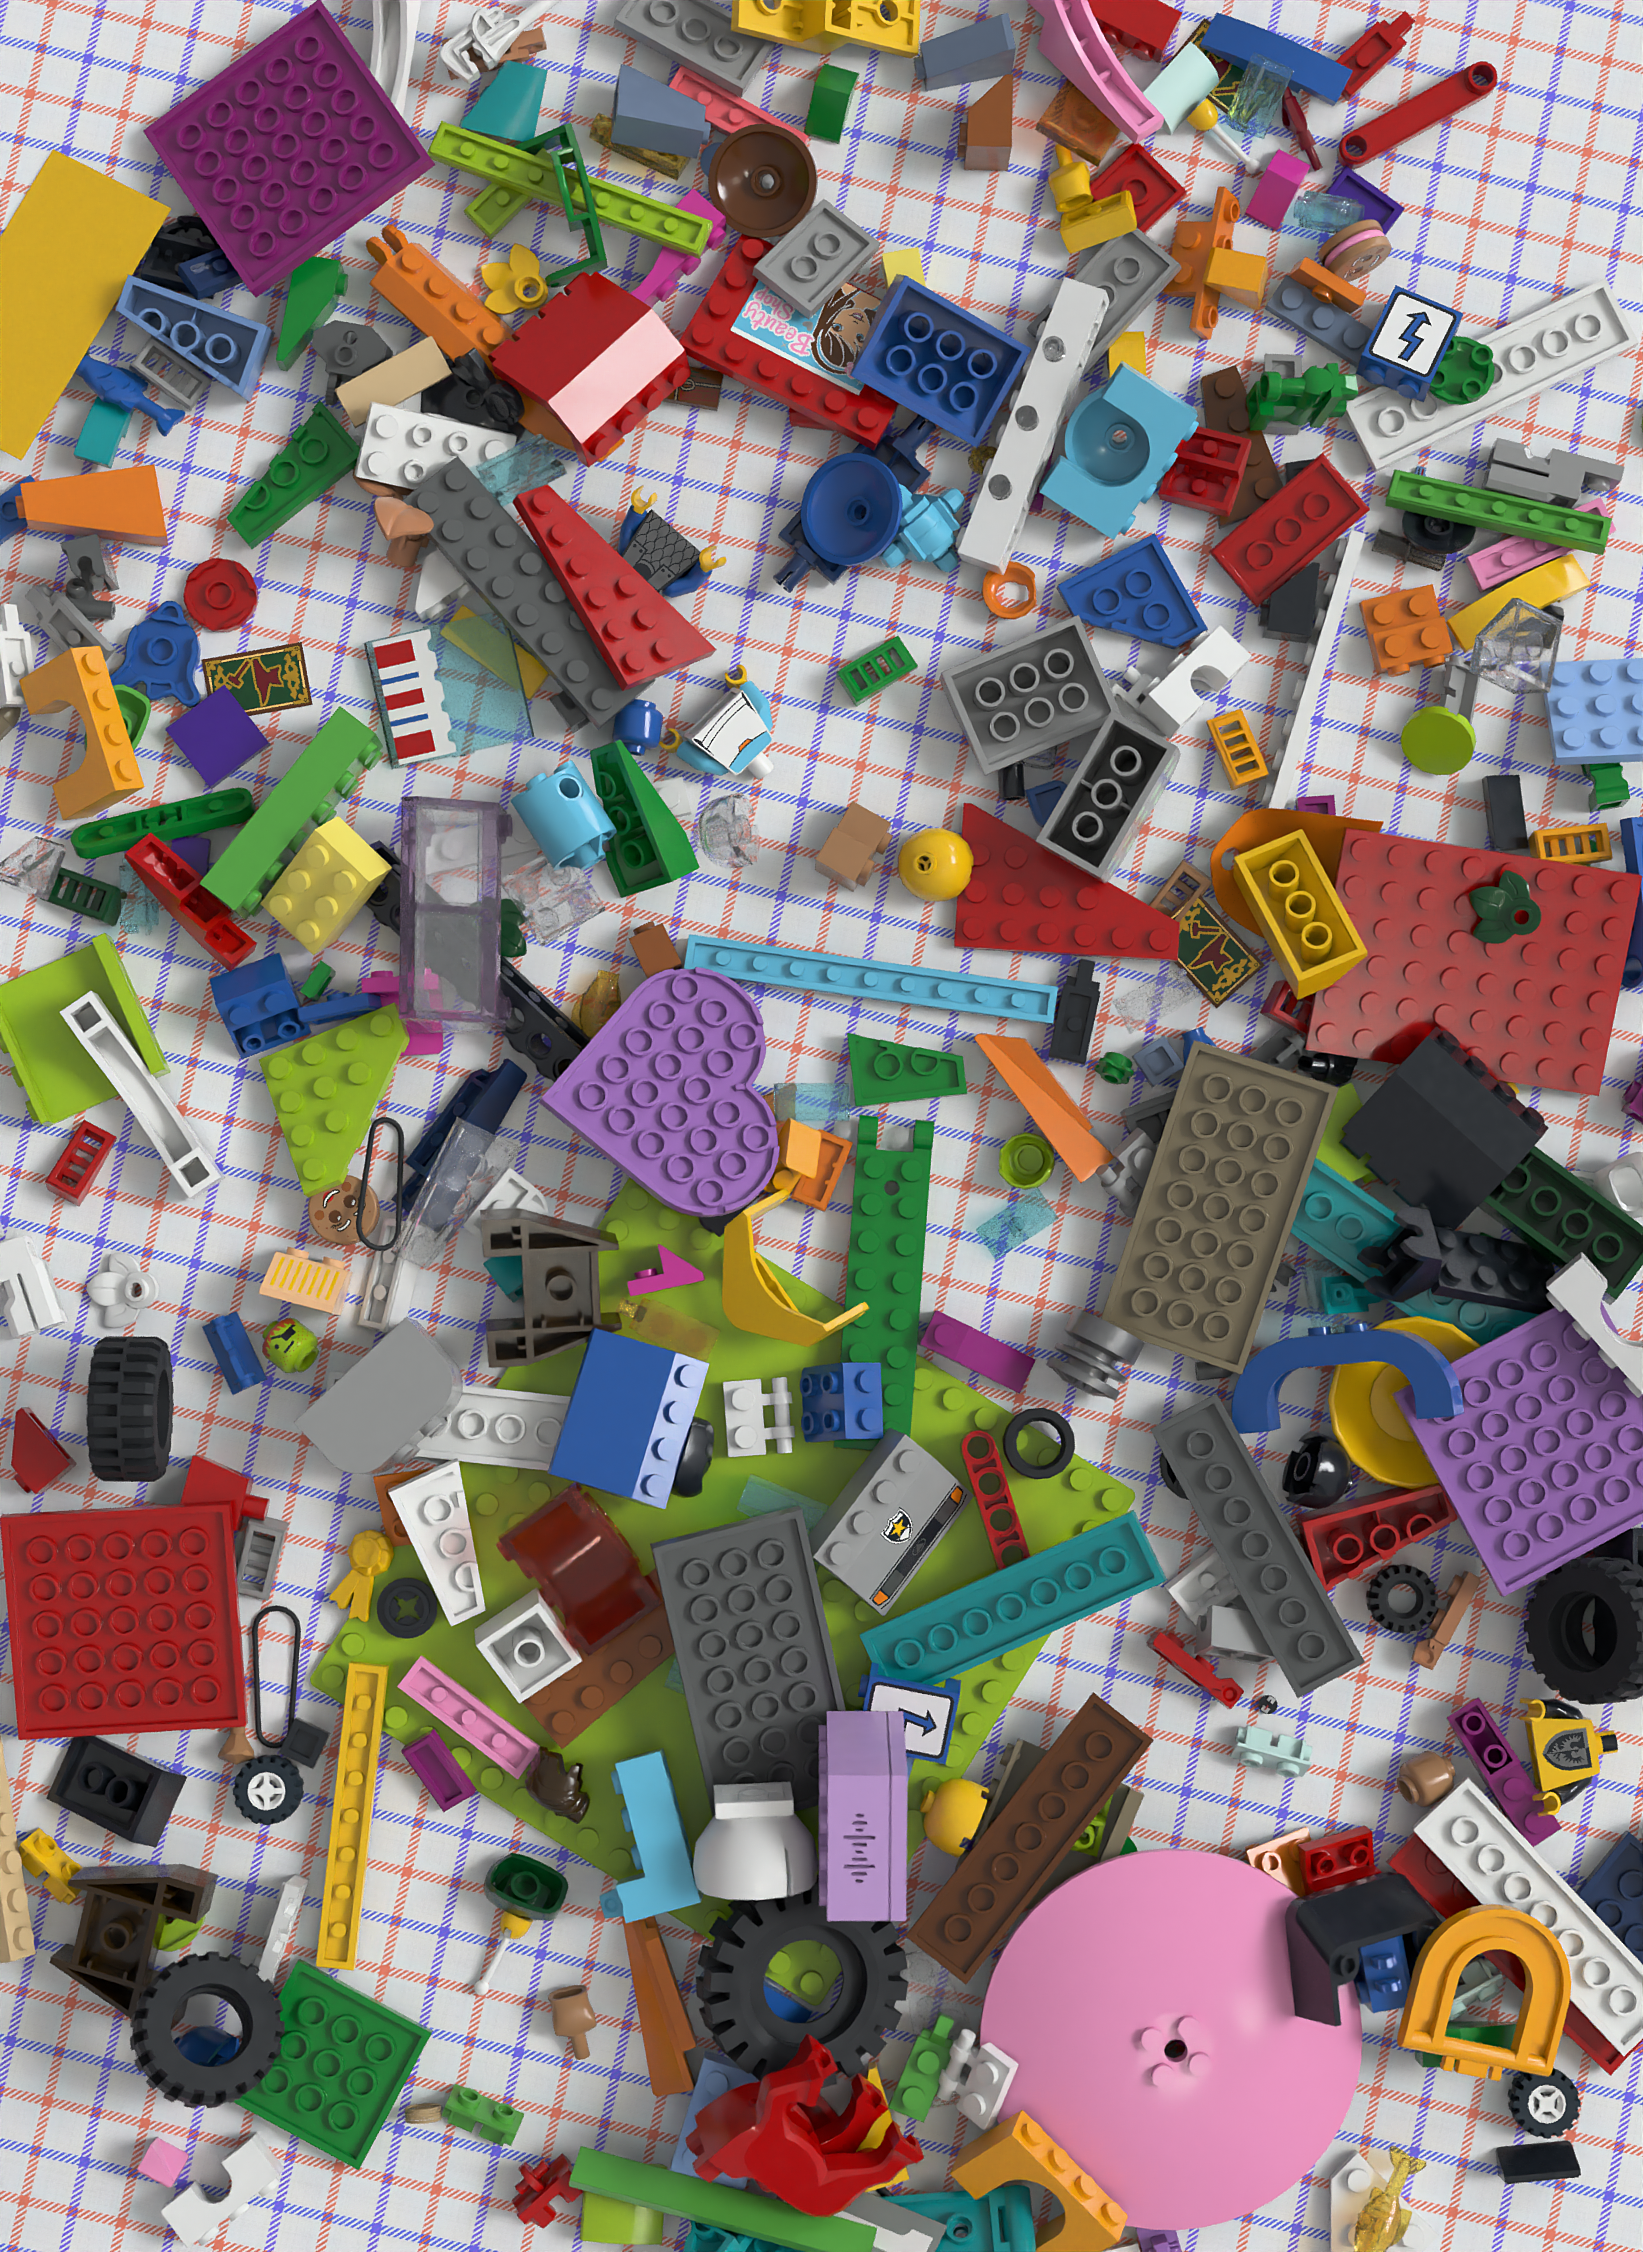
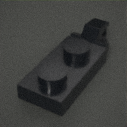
M1079 960L1076 977L1067 976L1066 983L1063 984L1048 1054L1049 1058L1085 1065L1101 992L1099 991L1100 983L1092 981L1095 967L1094 961Z

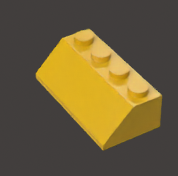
M1303 829L1234 857L1233 877L1297 1000L1332 986L1368 955L1360 936Z

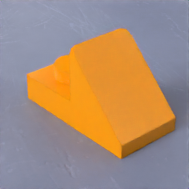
M788 1117L777 1136L780 1148L775 1171L763 1189L772 1194L785 1188L791 1194L802 1174L812 1179L817 1174L821 1133Z

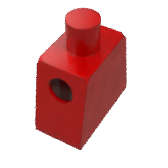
M193 1455L180 1504L231 1501L233 1531H238L242 1527L244 1516L265 1521L270 1499L250 1494L253 1478L205 1456Z

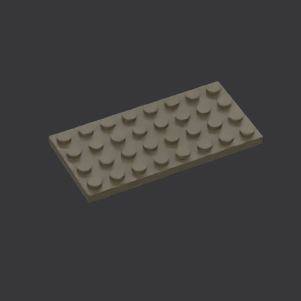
M1194 1040L1101 1319L1142 1341L1242 1375L1339 1087Z

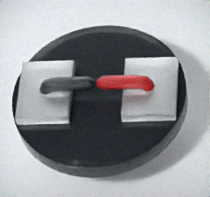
M1265 1695L1259 1700V1709L1265 1714H1271L1277 1709V1700L1271 1695Z

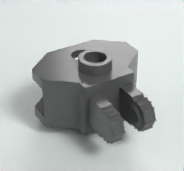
M334 320L314 331L311 346L325 361V371L329 374L325 395L327 405L334 406L337 404L338 398L335 389L341 386L342 380L350 381L393 357V351L371 326Z

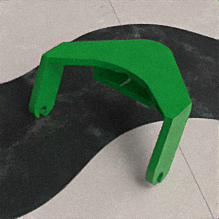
M571 123L559 126L514 146L516 149L536 155L542 148L547 151L562 145V149L552 151L550 154L569 230L573 232L584 229L590 258L546 276V285H551V288L569 284L582 271L592 275L595 271L599 272L608 268L585 165ZM572 162L575 165L587 211L574 215L562 165Z

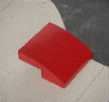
M1198 426L1187 442L1182 439L1176 447L1175 452L1178 456L1164 476L1158 491L1160 500L1229 517L1247 464L1251 439Z

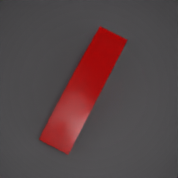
M151 832L125 853L124 858L158 901L229 972L255 951L257 942L230 920L232 911L200 884L204 877Z

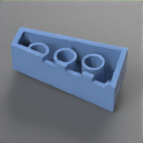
M128 275L116 310L251 402L275 332L261 323Z

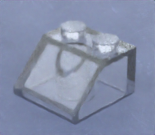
M1512 598L1476 635L1469 672L1513 694L1550 693L1563 621L1519 598Z

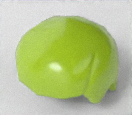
M1025 1132L1012 1136L999 1151L998 1171L1000 1176L1010 1186L1023 1190L1038 1188L1048 1181L1053 1173L1055 1166L1053 1148L1040 1135Z

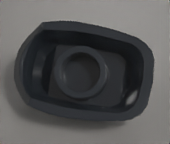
M693 1416L670 1492L675 1496L692 1498L702 1493V1478L711 1465L714 1446V1429L709 1421Z

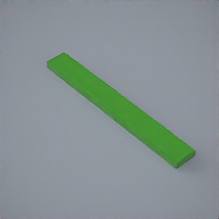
M583 2146L580 2147L569 2182L570 2187L805 2252H872L877 2227L833 2215L830 2217H812L783 2201L714 2182L708 2183L703 2179Z

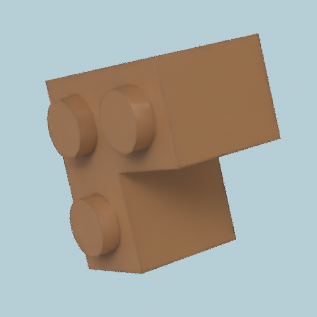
M852 801L837 828H833L816 857L815 871L854 892L858 884L864 887L875 869L874 865L876 862L872 860L876 852L883 855L893 838V835L888 833L891 823Z

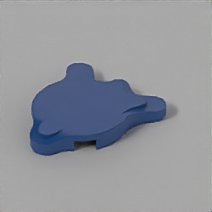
M174 601L163 602L158 610L150 615V618L133 627L125 646V660L119 669L110 676L113 686L125 685L134 688L138 684L143 683L146 685V696L149 700L157 702L173 696L184 706L191 708L198 705L201 700V695L195 685V672L200 662L201 647L195 631L185 620L184 611L178 603Z

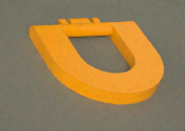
M1498 1904L1480 1905L1465 1909L1451 1916L1430 1935L1418 1955L1397 2035L1398 2046L1443 2055L1440 2068L1445 2071L1452 2072L1456 2060L1454 2068L1456 2073L1485 2078L1488 2067H1490L1488 2078L1494 2081H1500L1503 2068L1549 2077L1553 2070L1571 1994L1570 1968L1561 1944L1555 1935L1540 1921L1510 1906ZM1493 1949H1502L1514 1953L1520 1960L1526 1977L1525 1992L1510 2049L1445 2036L1462 1970L1476 1955Z

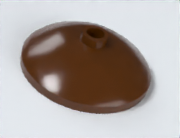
M771 124L749 125L729 135L716 150L708 174V188L713 206L725 216L726 224L744 235L758 238L782 235L801 223L813 206L818 187L817 168L808 147L794 133ZM769 174L773 177L774 183L771 188L766 189L762 185V179L765 175Z

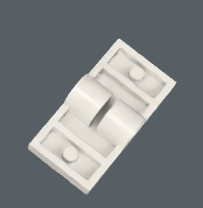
M370 401L354 475L360 478L416 490L458 456L501 505L517 436L511 433L463 423L443 415L420 413Z

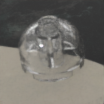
M743 793L725 795L710 801L704 807L698 819V827L694 828V841L697 848L702 849L706 857L715 865L726 869L753 865L752 862L757 861L759 858L760 839L758 825L750 826L747 814H752L754 811L748 798Z

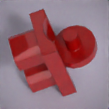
M562 2153L550 2165L543 2160L533 2168L524 2162L519 2167V2171L524 2178L515 2185L519 2194L512 2199V2203L518 2211L517 2217L524 2224L530 2220L544 2229L556 2216L555 2208L549 2202L557 2194L567 2203H570L583 2192L581 2189L569 2186L573 2171L570 2160Z

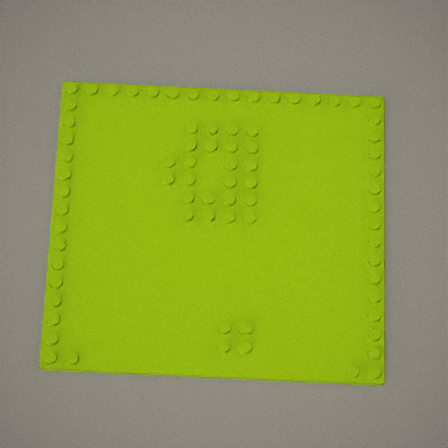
M631 1178L627 1180L597 1229L615 1233L619 1244V1250L598 1251L601 1313L619 1312L622 1329L613 1332L614 1334L709 1363L694 1416L709 1421L714 1429L712 1462L702 1478V1493L692 1498H681L670 1493L666 1508L660 1509L648 1507L548 1474V1471L459 1461L486 1611L451 1626L413 1544L393 1547L394 1556L386 1572L374 1577L369 1620L363 1622L359 1618H348L310 1678V1682L315 1688L344 1705L348 1668L351 1661L389 1665L382 1730L407 1745L430 1730L435 1729L477 1789L476 1791L617 1881L644 1873L643 1869L637 1870L631 1852V1847L636 1844L634 1832H626L621 1815L623 1807H627L623 1793L616 1794L611 1777V1772L616 1770L615 1764L619 1760L664 1748L693 1859L696 1841L712 1819L675 1652L569 1745L561 1749L522 1702L518 1703L477 1648L474 1630L535 1588H538L559 1617L570 1639L573 1640L656 1568L650 1545L652 1543L798 1505L802 1509L807 1535L809 1536L872 1452L870 1450L833 1448L834 1441L807 1443L801 1427L803 1403L800 1380L802 1370L805 1367L840 1363L843 1328L814 1345L805 1347L735 1327L726 1317L722 1306L724 1234L719 1238L715 1233L706 1230L700 1224L697 1216L683 1214L667 1207ZM658 1244L663 1245L704 1272L706 1279L636 1296H630L627 1283L628 1281L635 1280V1272L656 1268L657 1275L664 1274ZM760 1255L801 1314L826 1324L844 1313V1307ZM587 1343L527 1366L508 1367L495 1389L571 1397ZM916 1355L910 1439L933 1456L973 1494L960 1452L961 1439L968 1432L975 1430L987 1432L992 1436L1030 1556L1127 1513L1135 1500V1492L1075 1453L1067 1467L1061 1473L1051 1478L1033 1479L1019 1474L1009 1465L1004 1455L1002 1440L1006 1426L1015 1415L922 1356ZM787 1377L788 1392H792L793 1402L789 1404L790 1426H794L795 1437H791L792 1453L777 1454L776 1439H765L766 1455L729 1457L723 1382L761 1379L762 1394L773 1393L772 1378ZM774 1405L763 1406L764 1428L775 1427ZM1029 1424L1022 1428L1016 1441L1017 1450L1021 1458L1028 1464L1042 1466L1052 1462L1058 1456L1061 1444ZM976 1436L968 1442L967 1450L973 1458H981L987 1453L988 1444L984 1438ZM985 1473L979 1479V1488L984 1494H992L998 1489L999 1479L994 1473ZM974 1496L885 1616L880 1615L850 1591L844 1583L813 1560L845 1710H862L864 1698L857 1697L861 1675H869L872 1661L859 1636L862 1632L997 1571ZM1005 1509L995 1510L990 1517L992 1528L1003 1530L1008 1527L1010 1523L1009 1513ZM1015 1545L1007 1546L1001 1554L1002 1562L1006 1566L1020 1561L1022 1557L1020 1549ZM401 1578H415L429 1585L437 1598V1616L431 1628L424 1634L410 1639L398 1638L387 1632L381 1625L377 1615V1602L381 1592L388 1584ZM418 1595L409 1601L399 1599L397 1596L395 1597L401 1606L400 1615L396 1618L397 1621L408 1614L420 1619L414 1609L419 1598ZM1051 1633L951 1677L961 1680V1688L946 1764L915 1758L907 1783V1864L925 1837L923 1828L925 1813L919 1810L927 1791L930 1790L935 1793L943 1782L962 1778ZM421 1655L539 1746L547 1747L549 1751L562 1754L567 1773L570 1767L576 1763L584 1765L581 1776L583 1780L581 1791L589 1795L590 1805L585 1817L579 1824L565 1817L556 1816L553 1811L540 1805L528 1794L525 1788V1780L527 1779V1772L531 1770L530 1764L521 1776L516 1779L397 1687ZM945 1680L933 1686L944 1688ZM818 1805L795 1811L794 1813L814 1837L819 1861ZM703 1893L700 1903L668 1911L667 1913L714 1942L715 1937L709 1933V1930L718 1916L727 1921L733 1912L728 1904L734 1899H724ZM801 1940L782 1948L770 1961L765 1976L809 2004L818 2006L822 2003L842 1968L837 1956L828 1946L813 1940Z

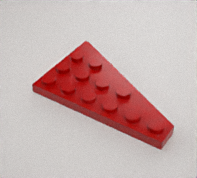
M964 803L961 837L968 843L974 861L973 866H971L970 882L957 896L954 948L1178 961L1179 922L1109 882L1103 883L1040 847L1033 838L971 803Z

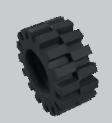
M1404 1564L1390 1565L1388 1568L1377 1572L1378 1575L1375 1579H1371L1369 1583L1371 1585L1370 1590H1367L1366 1593L1369 1601L1367 1607L1372 1613V1618L1380 1626L1396 1633L1406 1634L1411 1631H1419L1423 1629L1422 1626L1431 1622L1432 1619L1430 1617L1433 1613H1436L1438 1608L1435 1607L1438 1594L1435 1593L1434 1588L1436 1586L1434 1582L1430 1581L1424 1571ZM1398 1584L1409 1585L1416 1594L1415 1606L1407 1613H1396L1388 1603L1390 1590Z

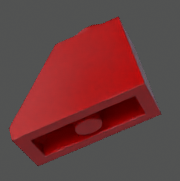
M21 1407L16 1411L11 1460V1466L17 1472L14 1479L25 1492L30 1493L33 1491L35 1494H43L75 1467L77 1463L29 1407Z

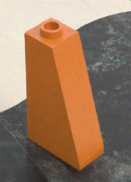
M154 464L21 483L22 495L15 496L19 519L26 518L28 528L31 530L77 536L97 534L100 539L153 546H168Z

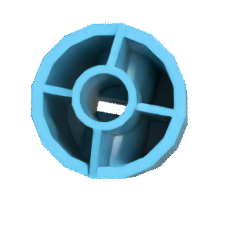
M572 760L560 765L554 770V775L548 778L545 773L532 778L526 783L528 790L519 793L511 799L512 805L555 871L568 866L580 868L583 871L595 865L606 856L602 845L617 832Z

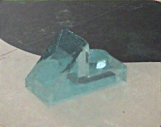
M1037 1188L975 1230L994 1259L998 1260L1059 1218L1039 1188Z

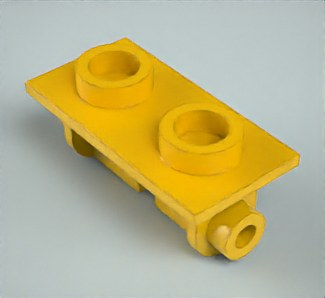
M40 1828L20 1844L19 1853L22 1865L35 1878L39 1877L45 1870L49 1877L42 1885L59 1903L64 1901L69 1905L82 1890L68 1886V1881L82 1867L74 1862L57 1845L56 1841L51 1836L46 1835Z

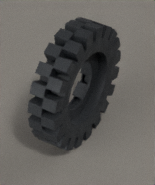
M787 1873V1894H788V1873ZM817 1874L816 1883L810 1890L792 1896L787 1895V1897L763 1900H733L728 1906L733 1912L727 1921L718 1916L709 1930V1933L715 1937L712 1947L702 1945L698 1964L705 1971L704 1976L696 1977V1996L704 2002V2007L700 2008L699 2011L705 2027L713 2033L711 2038L718 2047L747 2074L751 2073L759 2081H762L763 2077L767 2074L784 2068L798 2053L800 2043L807 2033L831 2051L838 2069L824 2079L821 2088L837 2084L835 2074L839 2072L850 2078L865 2067L860 2058L866 2052L876 2058L887 2045L880 2035L885 2028L895 2032L902 2013L894 2008L896 2000L906 2001L908 1981L900 1976L901 1970L908 1969L905 1950L896 1945L895 1941L900 1939V1936L890 1920L827 1921V1906H819V1874ZM801 1940L817 1941L828 1946L840 1962L843 1977L840 1994L834 2005L824 2015L813 2021L793 2023L781 2019L771 2010L765 1998L764 1977L767 1967L772 1958L785 1946Z

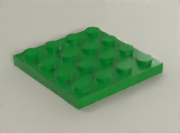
M299 1959L277 1998L280 1999L283 2010L279 2013L280 2021H285V2031L280 2038L282 2047L279 2056L274 2060L273 2067L269 2073L252 2090L233 2102L359 2170L433 2030Z

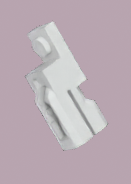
M0 1222V1237H3L4 1231ZM22 1235L2 1243L0 1241V1287L5 1285L9 1297L3 1310L12 1337L14 1339L24 1338L41 1332L42 1328L47 1330L67 1323L68 1321L48 1261L37 1257L31 1237Z

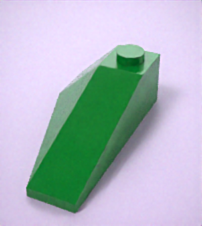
M617 740L591 750L590 755L596 794L602 798L604 811L617 830L615 835L608 840L610 850L605 851L608 868L620 897H627L673 882L699 869V864L685 831L622 741Z

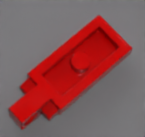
M1406 11L1391 24L1385 19L1380 23L1377 21L1335 61L1353 70L1341 93L1347 101H1350L1399 55L1407 44L1403 37L1413 28L1412 24L1415 20Z
M1167 1631L1165 1635L1162 1632H1154L1146 1642L1151 1650L1227 1709H1231L1244 1693V1690L1232 1678L1219 1679L1212 1673L1215 1667L1200 1655H1196L1193 1658L1183 1650L1186 1644L1170 1631Z

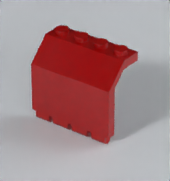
M582 271L564 287L566 295L558 292L538 310L540 318L535 315L531 316L512 333V338L515 342L507 338L488 355L494 373L554 415L570 435L578 461L588 468L599 458L605 456L613 445L624 435L630 433L645 416L658 408L667 396L677 387L682 386L687 378L692 375L685 349L653 308L596 271L591 276Z

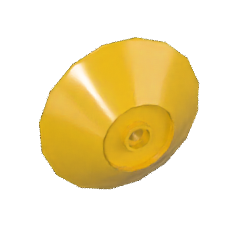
M1422 1316L1386 1320L1372 1328L1400 1329L1416 1334L1434 1345L1446 1357L1449 1363L1480 1347V1344L1453 1324ZM1380 1361L1336 1365L1328 1394L1332 1432L1349 1455L1350 1461L1379 1482L1407 1489L1439 1483L1392 1396V1393L1410 1384L1405 1374L1397 1367Z

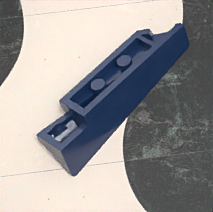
M508 1058L504 1059L501 1066L492 1072L484 1069L472 1072L404 1162L416 1172L403 1185L402 1208L435 1232L441 1229L527 1079V1073ZM397 1193L391 1199L395 1203L397 1199Z

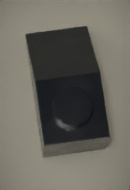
M1320 563L1310 564L1273 592L1267 601V605H1260L1258 626L1264 627L1262 638L1298 643L1308 642L1312 634Z

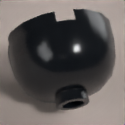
M1310 1431L1299 1439L1300 1442L1304 1443L1299 1452L1292 1450L1287 1459L1283 1472L1282 1490L1289 1492V1497L1285 1498L1291 1503L1313 1509L1327 1508L1350 1490L1353 1483L1349 1455L1338 1441L1319 1432Z

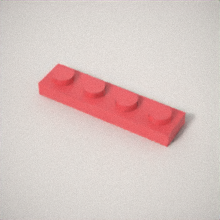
M682 65L668 86L705 105V122H710L712 128L726 136L749 125L771 124L794 133L805 145L809 141L808 135Z

